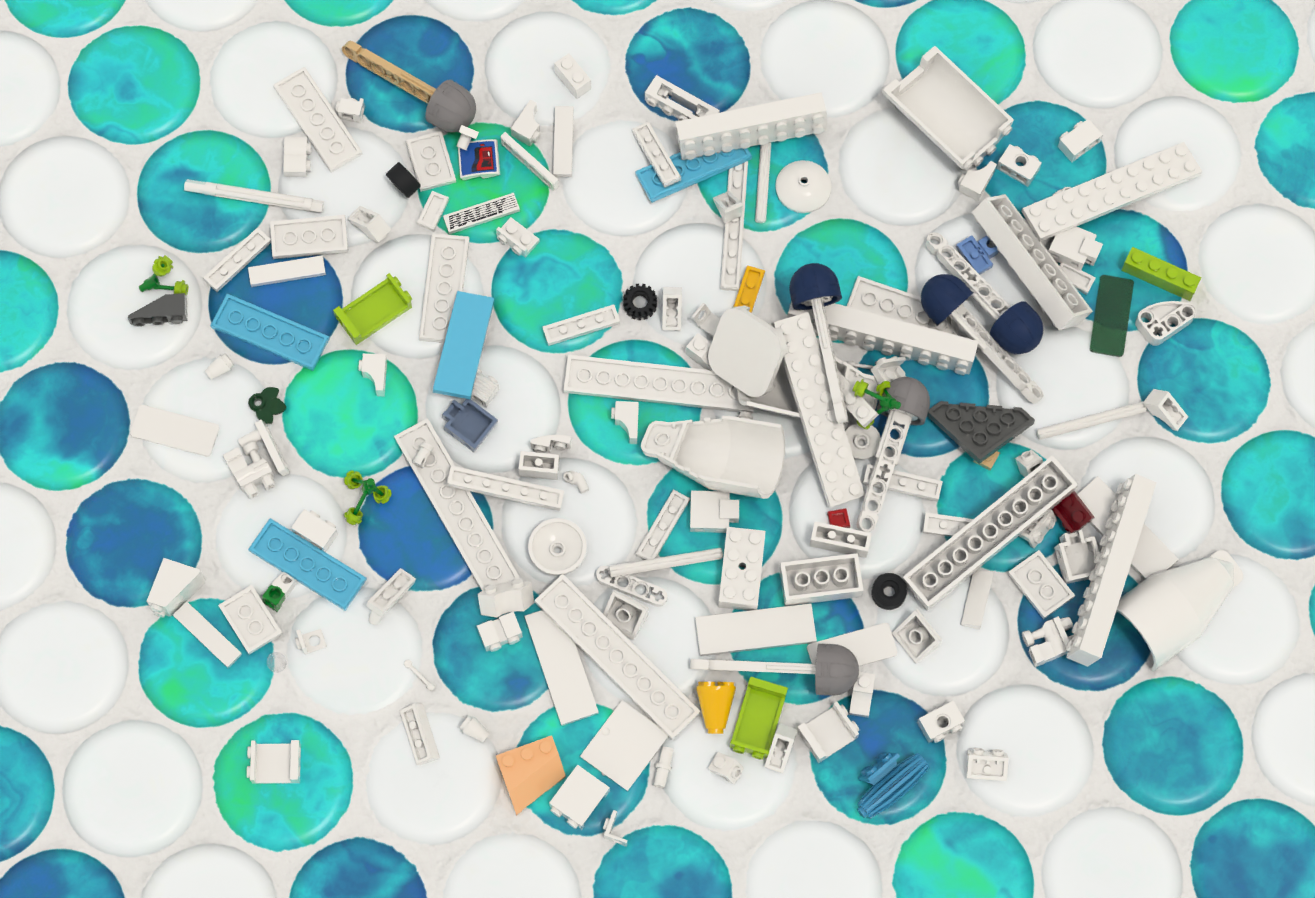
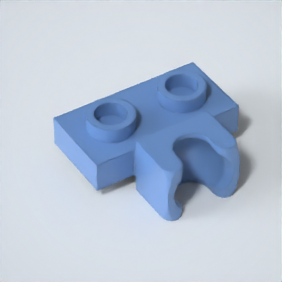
M971 235L958 243L956 248L980 275L993 267L990 259L996 256L999 251L997 246L993 248L987 246L990 242V238L987 236L977 242Z

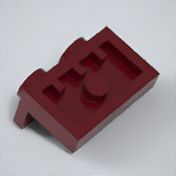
M1075 491L1051 509L1054 515L1063 522L1062 525L1065 530L1070 533L1081 530L1095 518Z

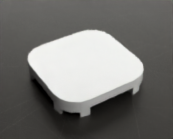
M745 305L733 307L725 311L720 318L709 348V365L719 377L746 395L760 397L773 391L775 388V377L784 355L789 353L790 346H787L783 335L785 331L780 327L775 329L749 312L750 307Z

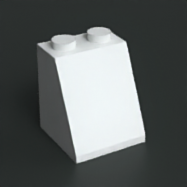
M163 558L147 603L150 609L154 611L153 614L163 618L165 615L171 617L205 584L206 580L200 569Z

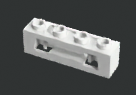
M657 75L645 91V100L650 106L662 109L666 115H672L678 118L679 121L720 113V110Z

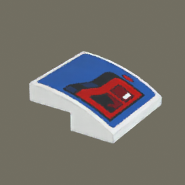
M496 139L470 141L467 151L458 147L460 178L463 181L476 177L485 179L500 175L498 141Z

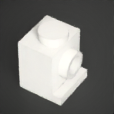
M341 98L340 101H337L336 112H338L340 119L361 123L365 110L364 99L360 98L357 101L353 98Z

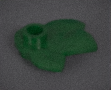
M267 387L261 393L253 394L248 401L250 409L256 412L257 418L266 424H272L273 415L281 414L286 410V405L277 398L279 389L275 387ZM261 401L262 403L261 405L256 406L255 402Z

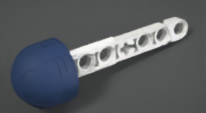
M930 233L925 243L929 251L933 255L936 254L937 259L949 272L961 279L974 292L972 296L996 320L990 330V335L999 346L1012 354L1028 353L1035 349L1043 336V323L1037 312L1026 301L1016 303L1010 307L951 245H948V241L941 234ZM935 239L939 244H932L930 240ZM942 252L950 253L951 257L943 256ZM954 265H961L964 269L958 270ZM979 290L986 291L988 295H981L979 293ZM991 303L999 304L1000 308H993Z
M810 263L800 267L794 273L790 281L789 291L793 309H813L836 420L838 424L848 422V415L824 308L840 301L842 295L835 273L823 264Z
M940 274L929 279L921 292V304L925 313L936 326L950 316L972 340L979 341L978 347L1013 385L1021 390V393L1028 401L1033 404L1039 402L1044 396L1041 388L1031 380L1029 375L999 346L990 333L963 306L962 303L974 292L961 279L953 275Z

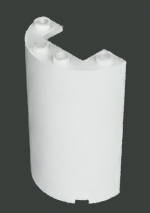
M936 46L922 56L920 65L899 82L895 79L883 89V95L962 170H967L974 165L976 167L983 162L984 157L987 154L989 156L993 154L997 149L996 145L1013 129L1011 125L1014 119Z

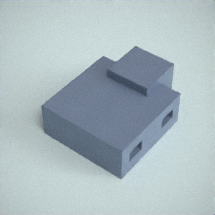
M466 399L462 405L453 400L449 408L442 414V418L447 421L444 430L472 452L477 450L498 423V419L471 399Z

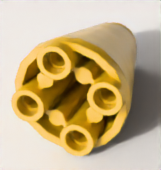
M698 682L696 690L705 728H708L707 733L723 734L736 686H734V682H717V686H715V682Z

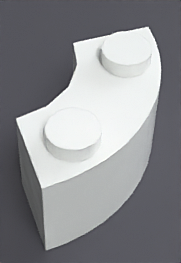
M515 579L512 582L498 585H488L485 587V590L478 593L481 615L497 618L502 614L515 611L524 612L535 603L532 583L522 579Z

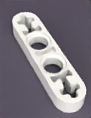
M601 566L596 572L597 581L611 589L656 607H661L667 602V592L663 588L631 575L616 576L614 584H612L611 578L606 577L604 580L600 574H604L607 571L608 576H610L609 566ZM620 578H625L628 580V585L620 587L617 581ZM643 585L646 588V592L643 595L637 594L635 592L637 586ZM649 589H652V594L654 595L661 593L663 600L655 601V596L650 595V598H647Z

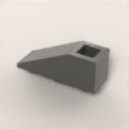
M185 293L165 294L128 315L130 324L144 326L151 323L153 325H162L166 322L180 324L183 321H188Z

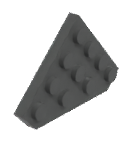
M940 401L930 408L927 417L978 464L1032 426L1035 421L1021 407H1014L1013 409H1006L997 405L981 407L975 406L972 403L948 404L947 401Z

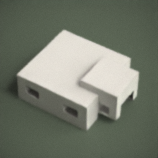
M1074 227L1055 235L1048 252L1055 261L1081 271L1084 263L1094 266L1103 244L1095 241L1096 234L1079 227Z
M691 491L690 532L726 533L729 523H739V500H730V493L722 491Z
M1082 530L1070 534L1064 533L1059 537L1061 543L1054 547L1063 581L1069 584L1088 580L1091 571L1095 569L1096 563H1094V560L1099 552L1095 536L1084 539Z

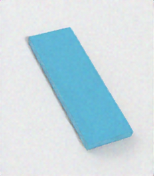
M748 148L733 149L730 152H716L711 156L703 155L692 160H682L679 152L670 156V159L680 174L681 181L665 188L652 165L637 170L635 173L652 203L752 159V155Z
M457 291L433 386V393L471 399L493 309V297Z
M226 294L210 325L212 329L311 371H314L330 339L325 334L230 294Z
M271 518L248 549L252 554L281 572L287 573L296 579L297 582L344 611L347 610L367 580L360 573Z

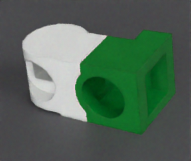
M282 572L263 594V603L278 612L282 607L281 604L294 589L297 580Z

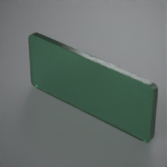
M1108 275L1100 277L1090 342L1091 352L1116 357L1123 356L1134 286L1133 280Z

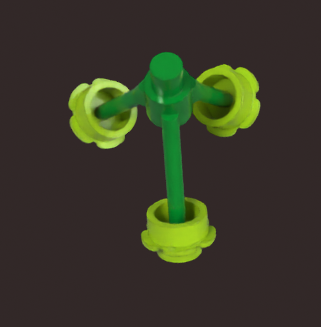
M164 255L163 257L158 256V259L154 261L152 267L154 274L144 280V283L139 285V289L141 292L153 288L155 290H174V294L185 293L187 295L189 286L185 284L184 280L176 281L175 286L160 285L157 276H164L171 271V268L173 269L171 265L173 261Z
M864 379L861 382L857 381L852 391L855 392V397L859 396L862 398L866 393L880 400L882 408L876 411L878 414L889 409H899L901 407V403L896 401L886 390L887 387H891L889 381H883L881 384H878L876 387L877 394L867 389L869 384L864 382ZM857 420V424L864 429H869L870 426L874 423L873 420L864 428Z
M351 470L346 474L344 483L349 489H355L362 485L363 494L356 508H349L344 513V517L349 524L356 525L362 522L363 513L360 511V508L367 495L373 492L374 500L377 503L385 504L389 501L392 492L385 485L376 487L375 481L372 478L363 481L358 471L354 472Z

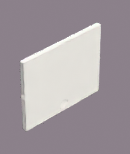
M622 700L580 757L600 771L602 775L607 776L628 792L669 736L658 725L649 720L647 716L642 715Z

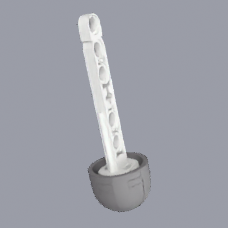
M899 377L890 382V388H886L887 392L896 401L901 403V407L899 409H889L881 413L888 418L875 456L877 460L863 500L862 511H860L856 525L859 531L871 532L874 530L879 517L876 515L881 511L909 426L923 425L925 423L930 407V396L926 387L920 381L911 377ZM880 400L877 406V410L882 408L880 405ZM892 429L899 432L897 440L892 439L890 436ZM886 447L892 448L894 452L892 457L885 455ZM885 466V470L887 472L882 475L881 479H876V477H880L882 471L879 468ZM874 483L881 484V493H876L873 490ZM869 501L876 503L875 511L868 509L867 503ZM863 519L870 521L871 526L869 529L862 527Z
M818 643L816 664L690 659V669L815 674L816 695L835 696L846 693L854 686L859 675V665L855 655L846 647L838 644Z

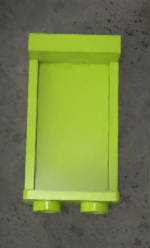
M388 273L386 275L387 278L344 308L341 309L338 306L333 310L335 318L356 345L412 308V297L407 291L401 289V283L396 276L392 277Z
M750 677L730 742V748H733L734 752L740 754L747 752L752 754V757L760 760L768 757L786 698L787 687Z

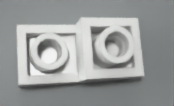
M547 435L531 439L530 444L531 449H534L537 453H550L551 446L558 450L570 449L572 439L571 436Z

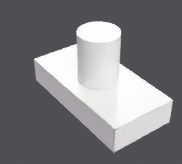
M461 125L458 130L461 136L457 147L467 151L471 138L476 139L479 132Z

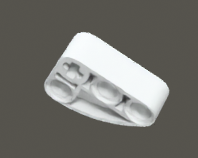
M1179 301L1160 302L1141 310L1136 318L1135 325L1148 343L1158 346L1191 324L1197 312L1195 306L1190 303ZM1182 312H1188L1190 317L1184 316ZM1141 318H1147L1149 322L1145 323ZM1167 322H1173L1176 327L1169 326Z

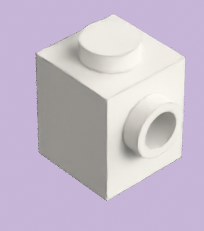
M1032 449L1015 458L1020 474L1024 477L1043 463V459Z

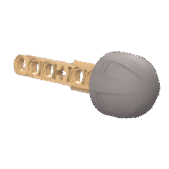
M348 41L342 47L344 55L352 61L358 62L366 69L427 103L426 120L437 128L447 132H458L461 125L468 127L473 121L476 114L475 99L467 89L453 80H446L435 89L353 41Z

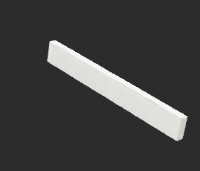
M748 161L729 169L727 191H730L742 203V216L725 223L720 290L739 291Z

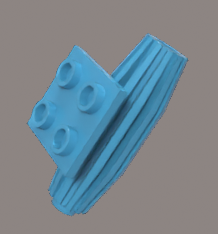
M884 752L875 759L876 763L872 766L868 765L861 770L862 775L858 779L872 785L857 803L859 807L857 811L863 818L871 819L888 809L918 783L930 768L926 760L919 753H915L897 764L896 759L900 757L898 753L889 752L885 754Z

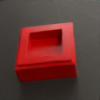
M846 508L827 512L830 525L850 528Z

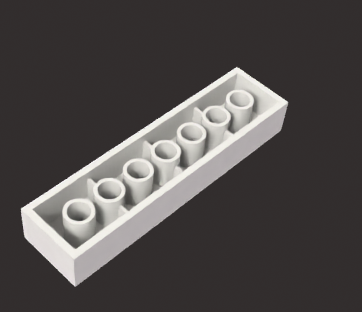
M822 92L675 122L681 159L692 160L703 155L711 156L716 152H730L733 149L740 148L746 149L750 146L766 145L770 142L784 141L795 137L801 138L805 135L820 134L827 131V110Z
M1006 194L985 198L971 212L976 222L986 231L987 237L994 242L997 250L1006 258L1008 265L1017 273L1019 280L1026 285L1031 296L1040 304L1042 311L1052 320L1051 322L1054 327L1058 328V330L1077 326L1093 312L1042 242L1038 241L1033 230Z

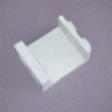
M835 702L832 708L807 724L802 723L797 727L798 734L818 763L856 740L859 736V727L854 721L851 722L847 717L848 711L843 705H839L838 702Z
M291 740V744H257L256 741H251V746H248L247 756L251 758L250 766H247V778H250L252 784L300 783L301 743L299 740Z
M577 765L549 802L552 808L550 811L558 817L562 815L568 819L567 823L575 829L579 827L582 830L585 821L596 806L610 792V787Z

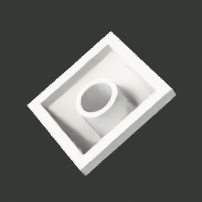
M613 590L603 615L625 636L634 640L648 617V607Z
M918 609L892 632L893 636L915 663H918L937 649L942 641Z

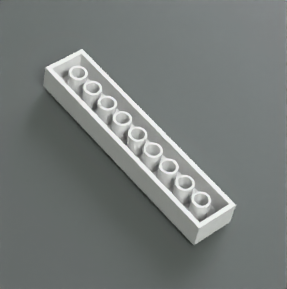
M791 301L787 318L809 312L815 335L818 336L813 309L795 310ZM835 303L824 307L832 341L839 340L850 346H862L865 350L881 351L882 354L888 356L892 354L899 357L905 356L907 360H915L922 365H934L941 370H953L960 375L970 374L979 341Z
M1052 455L903 576L906 586L925 609L929 610L1076 490L1078 484Z
M1134 474L1118 486L1116 492L1118 497L1111 507L1113 513L1105 526L1107 528L1106 535H1103L1100 541V546L1102 547L1094 560L1096 566L1089 576L1090 585L1083 594L1085 601L1078 610L1079 619L1073 626L1072 633L1074 635L1067 645L1066 651H1068L1066 658L1087 667L1102 658L1157 482Z

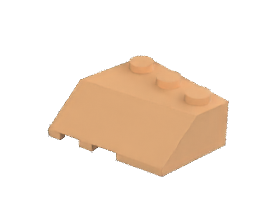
M552 735L496 755V760L516 816L566 777Z

